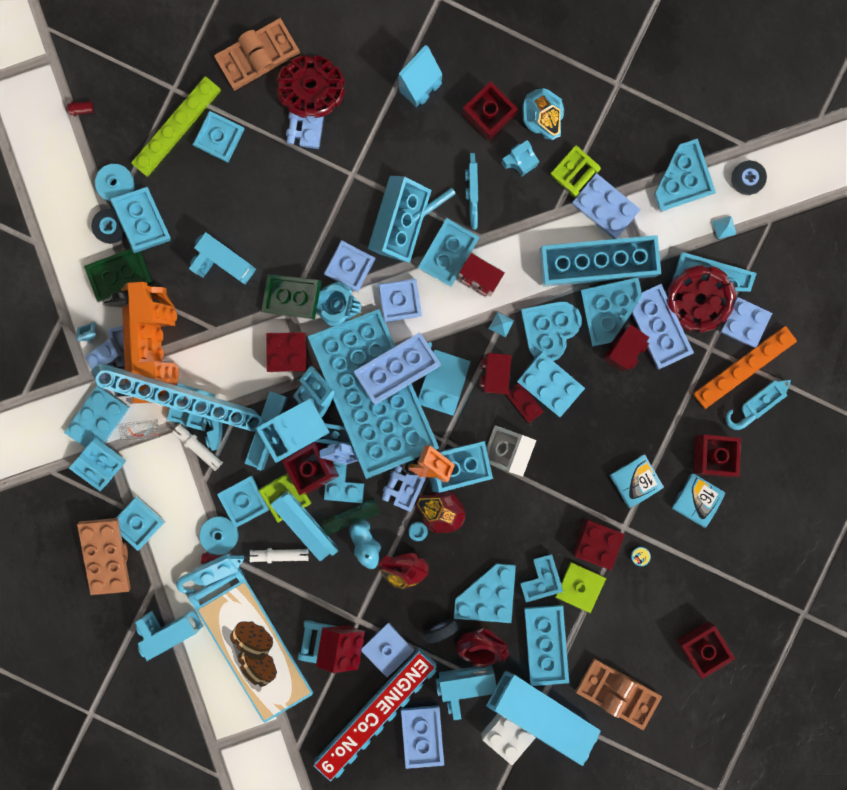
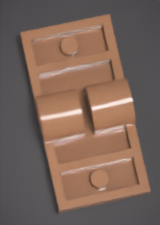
M279 18L256 32L255 30L245 32L239 37V42L214 56L235 91L300 54V51L283 21Z
M119 519L79 521L77 526L90 595L129 592L131 587L126 564L128 549L126 543L122 542Z
M595 658L591 661L575 690L577 694L599 705L609 714L617 718L620 717L642 730L645 729L662 698L657 692Z

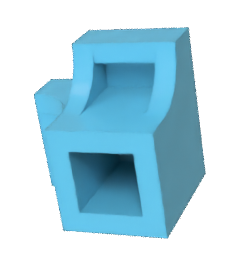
M527 140L513 147L511 153L502 159L501 164L505 169H516L523 176L535 168L539 160Z

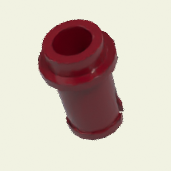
M71 101V103L67 104L69 115L74 117L77 114L94 113L92 101L78 103Z
M208 551L202 553L201 565L224 555L209 554Z

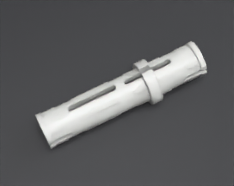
M181 424L173 430L172 434L177 436L186 448L189 447L214 471L223 464V461L218 459L196 439L197 436L195 434L192 435Z
M272 548L267 550H250L251 556L258 555L257 557H250V562L308 561L309 556H301V554H309L308 549L272 550Z

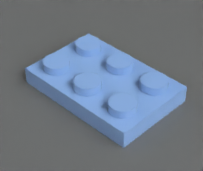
M597 173L572 203L575 208L613 239L619 237L641 210Z
M439 706L401 709L406 769L444 766Z

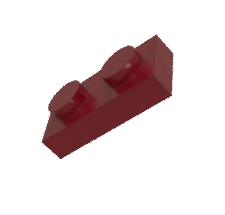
M519 383L506 394L527 423H530L544 412L527 389Z

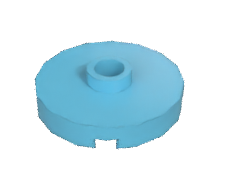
M106 165L97 173L95 178L96 190L103 199L111 202L112 198L133 192V175L122 165ZM113 180H116L117 183L114 186H112L111 182Z
M217 516L212 517L203 524L199 536L205 550L212 554L221 555L234 548L239 534L229 518ZM217 532L222 535L221 539L216 538Z

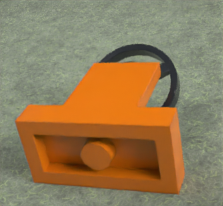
M430 445L424 446L419 460L402 464L404 472L409 475L437 477L442 482L449 481L455 464Z

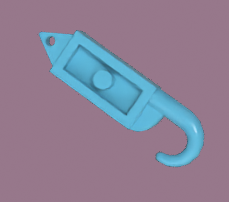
M470 153L469 169H465V181H469V188H466V200H469L471 228L476 230L478 226L477 163L475 162V153Z
M773 380L743 403L742 413L745 418L739 423L731 421L730 417L733 410H729L725 417L727 425L731 429L741 430L755 419H758L787 396L786 392L791 380L778 382Z
M226 554L199 566L194 571L181 576L176 582V587L181 593L191 594L195 590L185 589L183 587L184 583L192 580L198 585L207 586L238 572V567L243 562L244 556H230Z

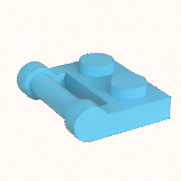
M305 620L303 625L305 631L298 660L316 663L322 628L335 626ZM312 629L318 630L314 655L308 654Z

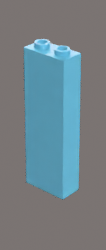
M507 671L504 672L486 705L491 710L582 766L588 759L589 753L601 732L595 726Z

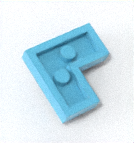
M333 462L339 477L325 484L324 500L363 503L364 483L345 482L347 465Z
M550 554L533 559L539 578L520 583L525 601L529 602L563 592L553 555Z

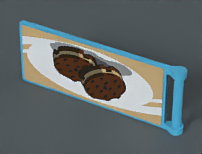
M238 567V572L215 581L196 593L192 592L188 595L190 603L198 612L264 723L313 694L311 687L245 579L240 567ZM235 578L239 580V583L202 605L200 604L199 599Z

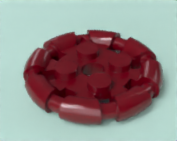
M302 55L293 58L287 66L282 67L276 80V84H278L276 92L281 104L284 107L287 106L289 112L302 118H307V116L320 118L330 114L334 107L340 105L345 94V89L343 88L345 80L340 69L334 66L329 59L314 55V57ZM307 65H314V68H307ZM309 82L316 84L314 88H307L305 85ZM326 97L330 99L328 103L324 101Z
M695 265L686 268L685 272L679 276L677 275L668 287L667 292L669 293L668 299H666L668 313L671 316L669 309L675 313L682 329L687 331L698 330V332H707L713 330L722 321L724 323L734 309L733 301L736 299L734 284L732 280L729 281L724 271L715 266L704 267V265ZM706 274L707 280H701V276ZM690 278L692 281L685 285L683 282ZM721 282L722 286L717 288L715 284ZM682 293L681 299H675L676 294ZM698 294L705 295V300L701 303L695 302ZM720 297L726 298L725 304H721ZM683 308L686 312L680 315L679 311ZM716 312L717 316L711 320L709 315ZM693 318L699 319V323H694Z

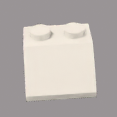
M495 425L486 447L489 463L508 472L523 476L536 440Z

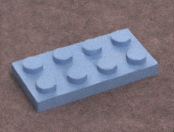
M662 284L642 292L641 300L631 313L638 329L650 337L647 341L649 343L647 348L657 369H661L694 353L676 314L670 309L671 316L666 308V299L668 297Z
M419 332L354 371V375L375 406L440 367L441 363Z

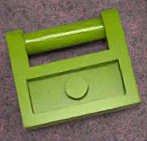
M576 145L553 170L550 176L563 186L571 196L576 198L579 190L601 168ZM586 164L589 169L573 186L570 180Z

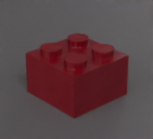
M490 81L463 107L462 115L489 142L516 115L518 108Z
M471 253L462 267L458 278L464 286L476 288V292L481 296L486 297L488 295L491 297L505 272Z
M631 324L624 326L602 359L620 371L633 369L639 360L637 359L639 353H643L649 345L647 341L650 337Z
M266 333L267 372H306L308 370L307 333Z
M487 353L482 358L481 369H484V376H481L479 381V388L482 389V393L508 394L512 355Z
M715 435L695 436L693 474L740 477L741 438Z
M314 442L282 461L299 496L309 494L339 477L333 462L320 458V450L325 449L323 443Z
M585 518L572 555L612 571L625 534Z
M710 621L676 640L695 673L701 679L735 660L718 629Z
M348 625L322 628L315 667L331 673L357 670L360 664L365 631Z

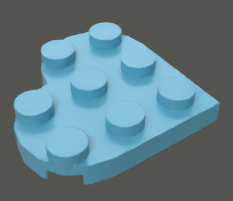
M556 302L521 309L528 348L534 359L541 351L552 361L559 359L566 349V340L574 337L582 325V317L579 310L568 302Z

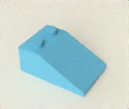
M426 45L398 74L399 92L415 107L419 104L423 105L429 98L428 94L432 90L436 91L442 84V72L429 47Z
M434 350V354L441 363V366L426 374L418 400L422 406L454 416L471 361Z
M485 441L439 450L438 452L455 464L448 482H442L437 477H429L432 491L438 493L493 479Z

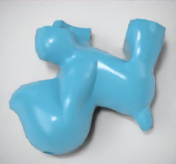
M361 520L350 525L349 534L355 545L354 555L360 564L369 569H374L379 562L378 553L381 550V545L372 538L368 521Z

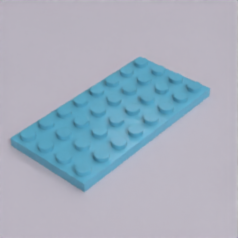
M379 309L308 336L325 381L335 391L333 395L334 403L366 479L419 458L425 445H430L435 450H439V446L412 384L374 406L354 375L355 370L395 347Z

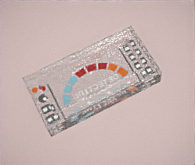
M158 419L118 424L120 443L160 438Z

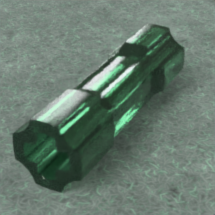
M372 498L356 507L321 520V524L328 536L340 531L342 528L380 514V510L375 498Z

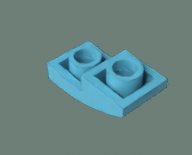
M208 419L210 427H213L214 430L207 432V437H205L208 448L211 447L212 451L218 450L222 439V423Z

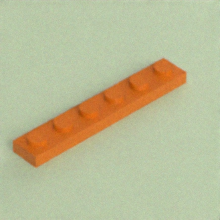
M783 326L756 348L749 351L695 391L693 396L703 409L708 408L796 343L797 340L789 329Z

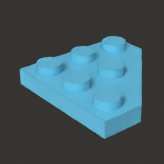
M698 139L680 144L677 147L654 194L660 212L716 193Z
M639 278L581 290L592 346L613 342L642 298Z
M494 564L490 570L483 576H480L462 594H459L455 598L454 619L511 623L516 565Z

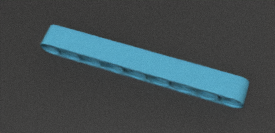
M106 364L96 365L92 370V376L96 384L104 389L249 431H257L256 428L263 424V420L257 412L248 407ZM108 373L105 379H99L100 374ZM122 379H128L124 385H119ZM141 385H147L144 390H138ZM166 390L163 396H158L160 391ZM180 396H184V399L182 401L177 402V399ZM202 401L199 407H195L198 402ZM216 407H220L217 412H213ZM237 412L235 417H231L233 413Z

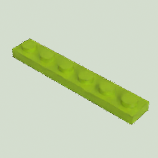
M205 76L131 164L148 177L221 92V89Z

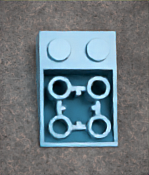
M311 399L256 428L275 463L330 433Z

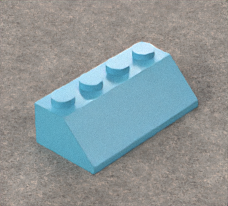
M390 176L368 249L380 255L410 263L424 217L423 211L428 204L432 190L404 176ZM421 210L418 220L413 223L412 215Z

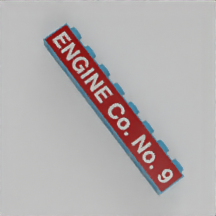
M419 647L315 759L313 766L330 782L334 777H340L345 770L344 766L347 763L351 764L358 755L356 753L360 749L364 750L371 742L369 739L374 734L377 736L383 730L384 726L382 725L387 720L390 722L396 716V710L400 706L404 707L409 702V696L413 692L417 693L422 688V682L426 678L430 679L435 674L436 662Z

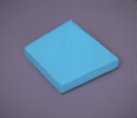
M732 216L712 221L717 240L736 235Z
M497 312L489 329L506 337L514 320Z
M92 322L78 327L77 341H93L96 335V323Z

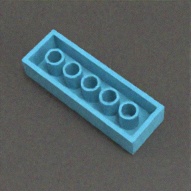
M658 235L544 245L539 249L543 287L656 277L661 274Z

